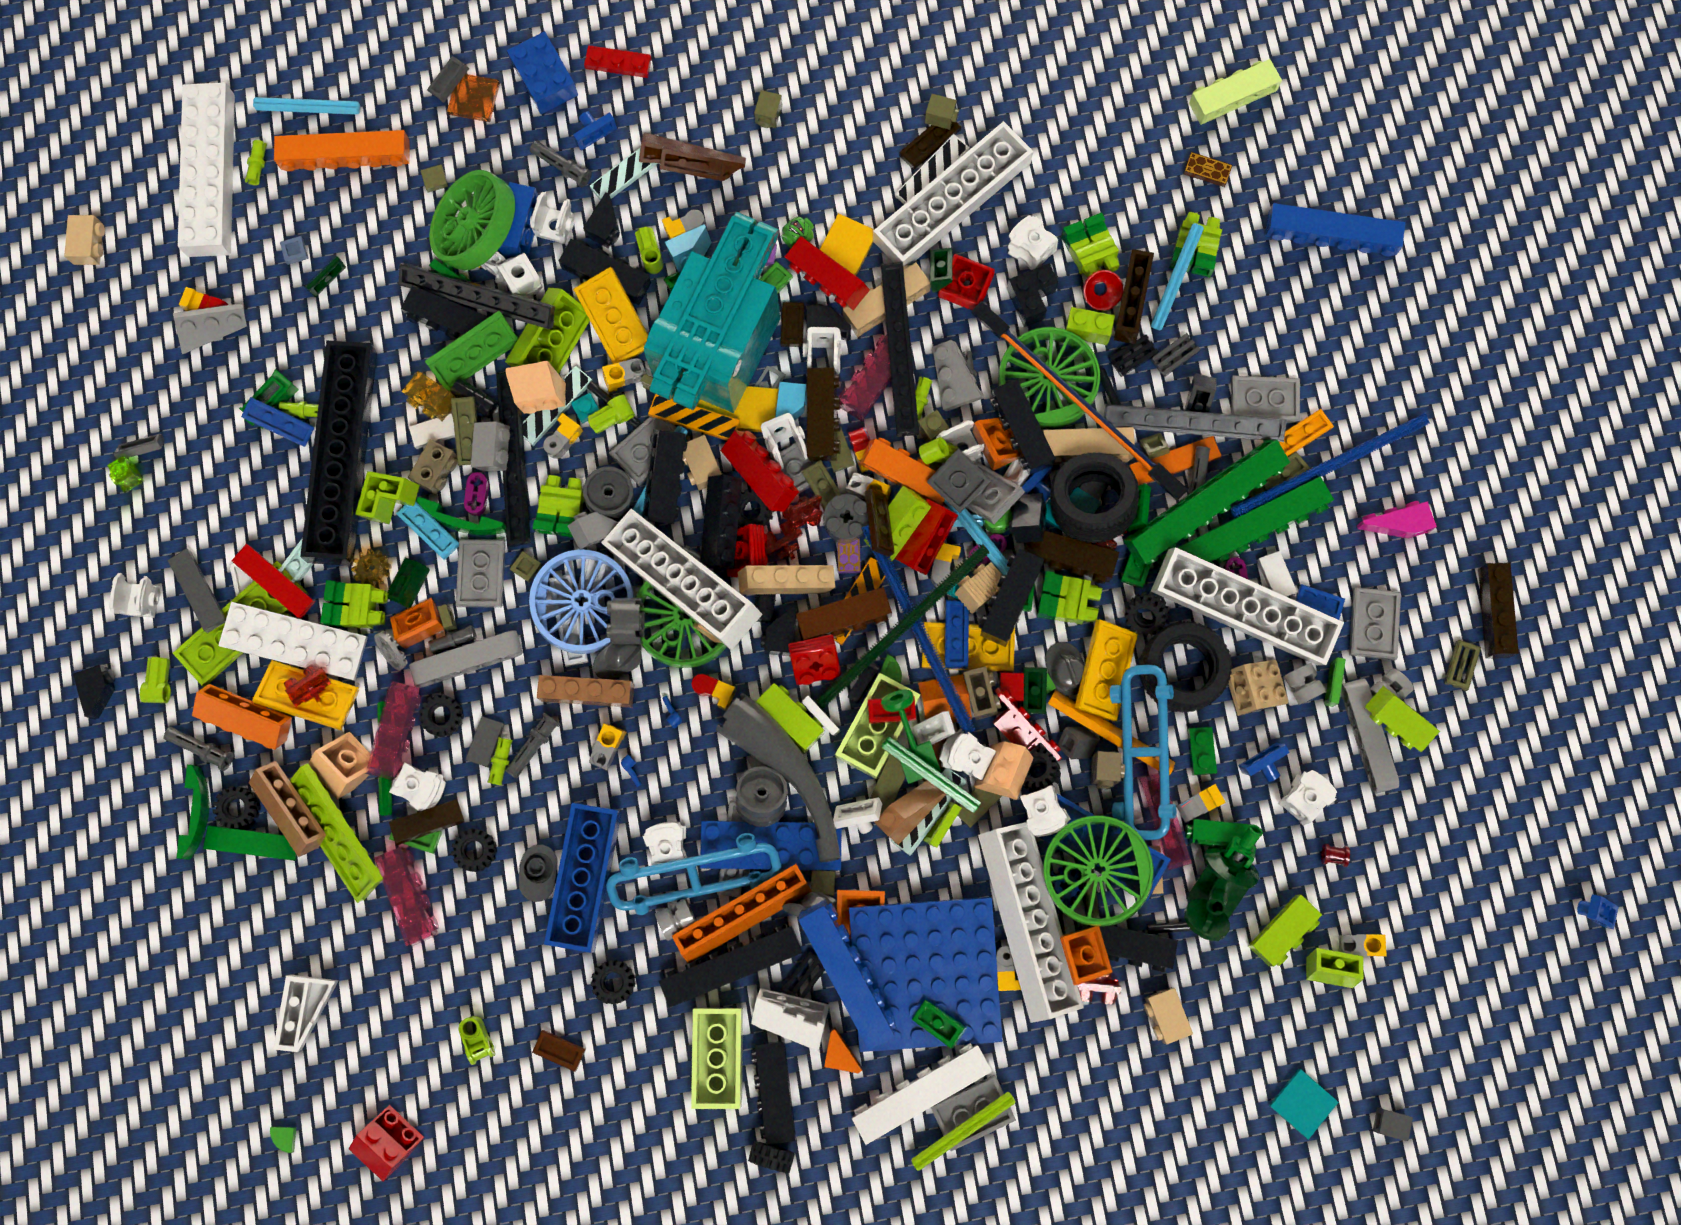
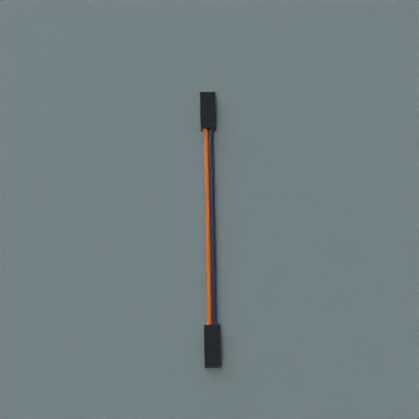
M981 301L972 310L971 313L999 339L1002 337L1007 340L1149 471L1148 475L1176 501L1188 491L1160 463H1153L1010 332V326L985 303Z

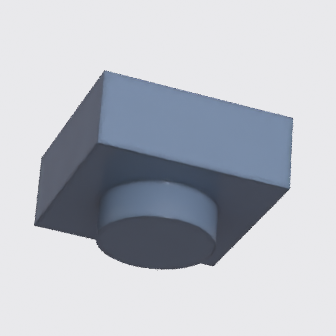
M301 236L280 242L287 265L309 259L304 239Z

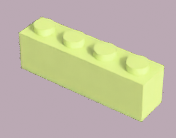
M1270 59L1264 62L1258 61L1244 71L1240 69L1226 79H1217L1208 87L1202 86L1197 88L1192 94L1189 105L1200 125L1276 92L1282 79Z

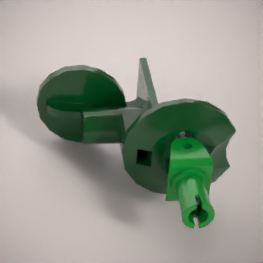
M1250 824L1243 837L1234 836L1228 846L1212 845L1204 853L1207 866L1188 893L1186 899L1190 900L1184 910V918L1187 925L1195 934L1203 939L1219 941L1225 938L1230 930L1229 917L1248 889L1255 887L1259 881V873L1253 864L1256 853L1254 845L1262 836L1263 831L1257 825Z

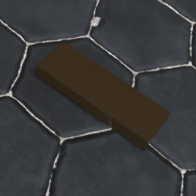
M952 122L950 130L931 125L899 152V156L915 170L953 134L956 135L961 130V125L958 122Z
M869 488L865 491L872 551L890 557L894 554L887 495Z
M455 799L390 821L389 825L397 846L464 823L465 821L458 800Z

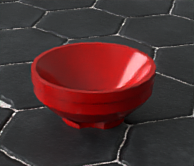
M1110 270L1093 272L1088 276L1083 285L1085 301L1096 310L1106 311L1114 308L1123 296L1122 280L1116 273ZM1099 282H1103L1106 285V291L1102 295H1096L1094 292V287Z

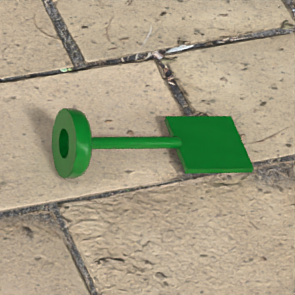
M904 689L886 695L881 700L882 707L888 712H899L911 746L908 750L941 772L931 741L929 740L919 745L915 743L904 711L914 701L912 691ZM901 762L908 784L923 779L922 776Z

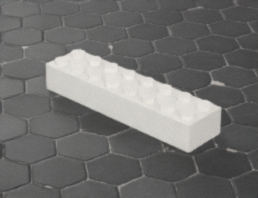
M226 83L184 84L182 87L178 248L187 257L231 255L235 95Z
M1003 121L873 230V242L893 263H903V267L908 264L911 265L1031 163L1033 151Z
M633 509L627 512L601 542L613 555L730 650L738 644L762 616V613L748 599Z
M1176 547L1168 549L1151 589V592L1315 665H1327L1344 624L1340 620Z
M1027 822L998 828L978 835L1030 1023L1049 1020L1084 1008L1078 986L1073 985L1060 940L1063 933L1054 902L1045 885L1043 864L1034 834L1028 831Z

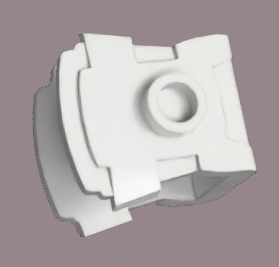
M542 192L537 197L536 205L530 218L531 228L537 237L565 244L568 233L572 231L574 226V214L571 212L570 200H564L560 211L551 209L547 206L546 192ZM553 221H557L556 230L550 229V224Z
M1029 215L1021 220L1009 234L1011 242L1008 245V254L1017 260L1020 258L1025 261L1026 265L1033 270L1040 267L1057 251L1058 239L1043 228V224L1037 216Z
M525 253L514 258L511 257L496 266L499 272L496 275L495 282H506L511 294L528 298L539 293L543 288L538 274ZM522 272H525V274L521 278L515 277L521 274Z
M808 328L807 343H803V357H807V368H812L813 348H834V368L837 374L840 373V354H842L839 328Z
M790 413L762 423L761 430L769 453L772 452V458L781 466V470L784 469L776 443L793 436L803 459H808L803 440L805 439L804 432L801 426H796ZM784 427L781 431L774 432L776 429Z
M963 421L948 430L942 431L936 437V439L941 437L954 446L966 444L969 449L962 452L974 463L976 459L983 457L981 452L984 449V444L977 445L970 430L974 426L973 421Z
M118 573L112 582L109 601L110 612L113 614L155 618L156 607L159 603L160 586L153 585L147 576H144L139 584L127 583L125 581L126 577L122 573Z
M959 729L955 734L949 736L943 745L939 760L942 762L941 766L958 772L963 771L973 778L983 780L997 751L981 745L977 742L978 739L970 732L963 734L964 731L962 732V729Z
M404 763L389 792L405 798L416 810L423 811L438 804L444 792L446 782L443 780L444 775L430 771L424 773L418 768Z
M1313 770L1307 773L1304 771L1301 776L1299 774L1296 775L1291 784L1292 789L1289 794L1284 796L1278 804L1288 810L1304 826L1311 823L1322 808L1326 805L1329 806L1336 800L1337 791L1319 773Z
M1052 785L1031 794L1020 796L1024 807L1027 809L1028 820L1026 821L1028 831H1031L1037 837L1055 834L1068 825L1067 823L1071 820L1065 808L1060 807L1056 790Z
M674 821L659 823L646 829V833L642 837L646 847L649 846L652 855V865L687 858L686 851L683 848V839H686V826H682L680 822Z

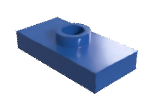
M1301 584L1295 601L1339 620L1345 598Z

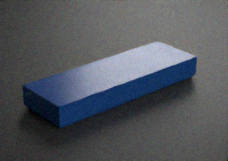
M250 397L241 416L303 447L306 446L315 428Z
M946 600L945 668L968 669L969 610L964 606V603H961V600Z

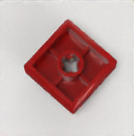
M954 254L953 282L939 290L938 297L973 310L981 301L983 302L994 277L995 269ZM966 280L970 281V284L968 286L963 285V283H965Z
M751 523L738 528L734 569H726L727 577L737 578L738 572L745 566H767L768 557L765 555L767 536L764 533L763 525H753Z
M833 635L788 644L796 685H810L816 681L832 680L835 677L841 676Z

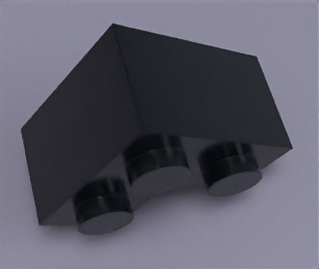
M1050 263L1008 280L1007 291L1024 327L1045 319L1047 309L1042 298L1056 292L1058 280Z

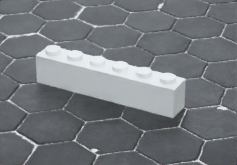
M969 1043L958 1049L960 1054L951 1058L948 1055L937 1062L939 1064L938 1067L932 1070L929 1067L917 1073L918 1078L912 1082L906 1079L896 1085L897 1090L893 1093L888 1094L886 1091L875 1097L876 1102L869 1107L865 1103L853 1110L855 1115L851 1119L865 1145L991 1073L992 1070L978 1045L972 1046Z

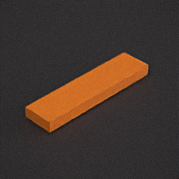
M1214 436L1171 450L1170 453L1151 459V461L1155 464L1160 463L1174 475L1194 467L1197 446L1211 448L1208 462L1220 459L1221 453ZM1140 462L1129 465L1136 476L1138 486L1154 482L1148 475V469Z

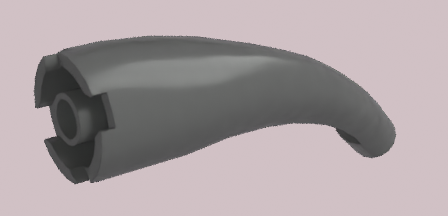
M741 693L740 700L736 698L723 715L726 721L723 725L718 724L716 731L767 767L773 768L782 774L784 779L797 790L813 818L819 838L815 841L819 861L830 862L840 859L833 817L824 791L810 764L779 723L757 702Z

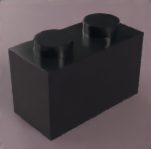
M1043 493L1024 494L1015 502V505L1011 506L1013 520L1009 521L1010 534H1014L1016 543L1043 541L1047 513Z

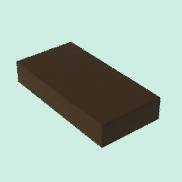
M782 303L781 347H803L805 303Z

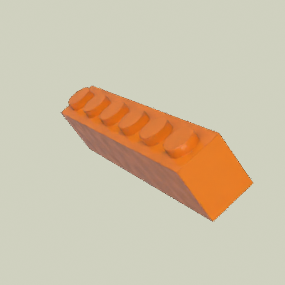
M404 130L274 136V161L284 171H294L295 169L316 170V168L337 169L338 167L359 168L360 166L376 168L381 165L398 167L403 164H410V140Z
M797 864L672 935V938L682 957L688 963H691L783 909L782 906L784 904L794 903L812 892Z

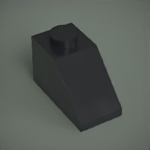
M605 192L583 229L586 237L609 249L611 244L618 240L620 230L610 195Z
M822 304L807 306L806 331L810 327H837L840 330L841 340H851V325L830 306Z
M1194 373L1187 396L1185 411H1210L1216 392V378Z
M791 607L766 628V634H762L761 648H764L765 654L790 656L788 644L794 643L797 614L795 607Z
M102 665L73 673L84 717L94 720L101 716L115 691L113 683L115 682L114 673L111 669Z

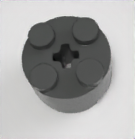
M851 494L835 496L827 504L824 511L823 525L827 534L834 541L842 544L852 543L864 535L861 528L869 524L866 503L859 497ZM849 515L851 520L848 523H843V518L840 517Z
M613 598L612 601H607V614L611 617V624H607L606 633L607 638H610V642H613L614 645L643 644L640 638L644 637L645 614L640 612V605H644L642 598Z

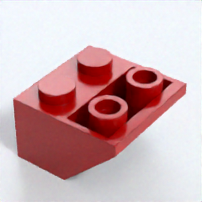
M389 1105L356 1135L348 1149L384 1182L405 1161L423 1140L424 1136Z

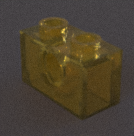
M419 371L416 372L401 391L408 398L406 400L408 404L415 409L421 407L423 409L422 412L433 420L436 417L442 422L452 410L451 398H456L449 390Z

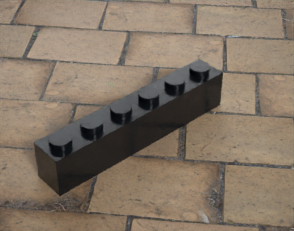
M783 924L773 929L774 934L765 936L762 933L752 937V943L745 946L740 942L730 946V952L722 955L718 951L708 955V961L699 964V961L696 960L686 964V970L677 973V970L674 969L664 973V979L659 980V984L668 1007L671 1008L802 954L803 951L793 926L787 927L786 924Z

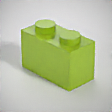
M1071 307L1065 330L1076 334L1084 341L1108 345L1115 315Z
M1316 948L1306 957V980L1354 988L1364 979L1363 956Z

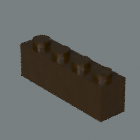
M1132 249L1114 341L1136 344L1154 257L1153 252Z
M834 367L807 368V457L810 461H837V454L841 452L840 440H837V432L841 430L840 418H837V410L841 409L840 396H837V388L841 387L840 374L836 373Z
M1044 531L1043 541L1028 542L1024 548V551L1044 559V564H1047L1048 568L1052 570H1068L1073 576L1083 577L1085 575L1092 577L1094 582L1101 584L1110 582L1113 578L1120 553L1049 531Z
M1487 563L1478 569L1485 658H1510L1519 654L1511 563Z

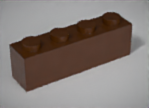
M884 587L796 614L803 640L833 635L834 638L844 636L845 631L852 629L854 632L866 629L868 624L874 622L876 625L884 624L889 621L888 618L892 617V611Z

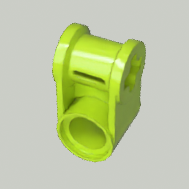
M470 1016L462 1020L458 1030L470 1064L474 1065L477 1063V1060L487 1056H495V1048L483 1020L478 1016ZM469 1021L476 1024L477 1030L475 1034L467 1031L466 1026ZM484 1048V1050L476 1052L477 1050Z

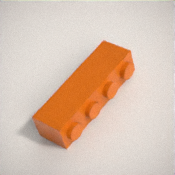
M879 437L878 440L876 438L870 440L859 465L900 487L905 486L911 489L924 500L928 498L939 505H943L945 499L927 483L936 473L935 470L929 468L930 464H925L922 459L914 460L909 457L910 453L904 449L898 448L896 450L890 447L891 443Z
M211 684L196 692L192 712L193 717L201 719L204 723H211L224 731L233 732L246 740L255 741L266 748L274 750L287 741L292 717L255 704L251 700Z

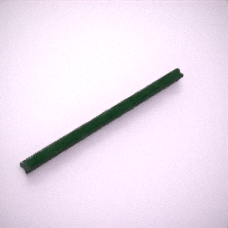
M984 544L980 545V547L977 546L978 549L975 548L976 552L973 550L974 554L971 552L972 555L969 554L970 557H967L968 559L962 560L963 563L960 562L961 566L958 564L959 568L956 566L957 569L954 568L955 571H952L953 573H950L948 577L945 576L946 579L943 578L944 581L941 580L942 584L939 582L940 585L937 584L938 587L935 586L936 589L932 588L934 591H931L932 593H929L927 597L924 596L925 599L922 598L920 600L921 603L918 602L919 605L915 604L917 607L913 606L915 609L911 608L913 611L909 610L911 612H907L909 615L905 614L906 617L903 616L904 619L901 618L902 621L899 620L900 623L897 622L898 625L895 624L896 627L893 626L894 629L891 628L892 630H889L883 638L880 637L881 640L878 639L879 642L876 641L877 644L874 643L875 646L872 645L844 673L845 675L841 674L842 677L839 676L840 679L837 678L838 681L835 680L836 682H833L834 684H831L830 688L827 687L828 690L825 689L826 692L823 691L815 699L818 706L822 709L829 702L831 703V700L833 701L845 687L847 688V685L849 686V683L851 684V681L853 682L857 675L859 676L876 658L878 659V656L880 657V654L882 655V652L884 653V650L886 651V648L888 649L907 629L909 630V627L911 628V625L913 626L917 619L919 620L936 604V601L938 602V599L941 600L957 582H960L974 566H977L989 554V550Z

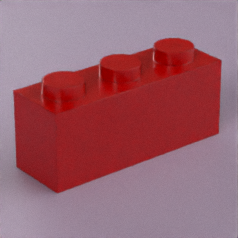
M928 498L926 502L931 506L930 510L895 557L896 560L924 575H927L958 517V514Z

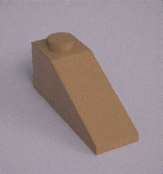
M925 781L890 804L880 815L879 820L874 821V823L899 845L944 798L946 793L929 781Z

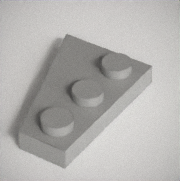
M242 303L173 313L182 354L247 327Z
M949 340L932 347L943 410L950 411L985 398L983 392L979 390L976 384L977 381L974 375L967 368V362L955 341Z

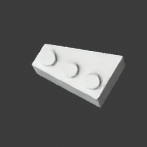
M298 975L286 976L273 1046L274 1050L299 1052L303 1049L339 980Z
M760 988L751 1024L819 1051L829 1004Z

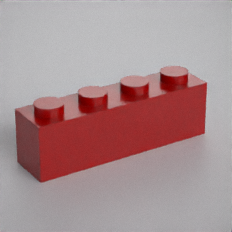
M802 236L785 255V258L790 262L788 267L796 274L802 272L805 275L803 278L813 286L815 283L820 286L818 289L827 297L833 295L835 297L834 301L842 308L848 306L854 311L870 291L861 279Z
M734 430L720 451L769 510L785 512L799 493V490L793 485L794 481L782 472L781 466L771 459L768 455V450L760 446L753 433Z

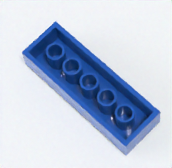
M577 803L571 804L544 945L595 953L607 893L606 883L610 877L622 812Z
M824 899L800 912L798 921L868 1050H871L895 1037L896 1020L890 1009L885 1011L883 1007L885 1006L884 998L878 988L873 989V978L868 968H862L860 965L861 956L855 945L850 946L848 942L850 941V936L844 924L839 926L837 922L838 913L832 903L827 904Z

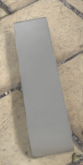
M508 631L413 662L409 665L415 688H421L518 657L523 654L517 631Z
M1363 678L1343 683L1341 696L1372 791L1377 794L1399 788V778L1382 725L1379 726L1369 717L1371 712L1365 708V705L1373 698L1368 682Z

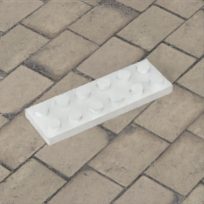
M231 602L218 646L356 681L368 637Z

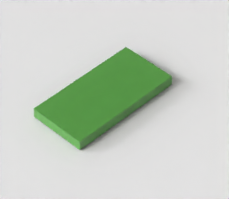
M497 311L425 360V363L444 389L449 392L459 378L464 381L513 348L518 338L502 313Z

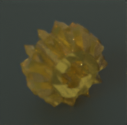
M367 549L366 555L362 551L359 552L361 558L359 560L354 558L353 562L357 565L351 568V571L356 573L354 579L357 581L361 580V584H371L374 587L377 581L381 585L384 584L382 578L384 576L389 578L390 574L386 570L392 568L387 563L389 558L386 555L382 556L380 550L374 552L372 549ZM370 566H372V567L375 566V568L373 569V571H372L371 569L368 570V568H369Z

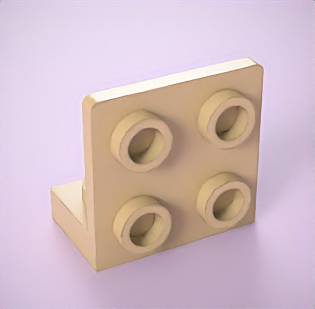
M1276 660L1244 664L1231 669L1232 674L1230 675L1229 688L1238 716L1289 703Z

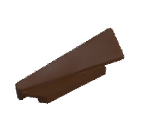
M644 133L641 141L639 162L660 163L659 169L725 181L740 168H745L746 158Z

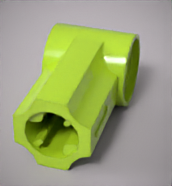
M649 227L639 228L635 232V237L644 268L650 274H657L663 269V260L654 230ZM650 259H656L654 262H648Z
M619 395L608 401L607 406L589 415L588 423L595 433L599 434L615 424H621L632 419L635 414L626 396Z
M939 437L919 447V454L927 465L933 462L945 463L955 453L958 446H954L952 443H948Z
M160 657L148 658L146 679L140 687L139 695L141 702H169L171 695L170 685L168 684L169 659Z

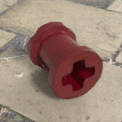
M1323 844L1321 851L1322 864L1335 863L1341 864L1342 867L1348 866L1350 860L1349 846L1340 848Z

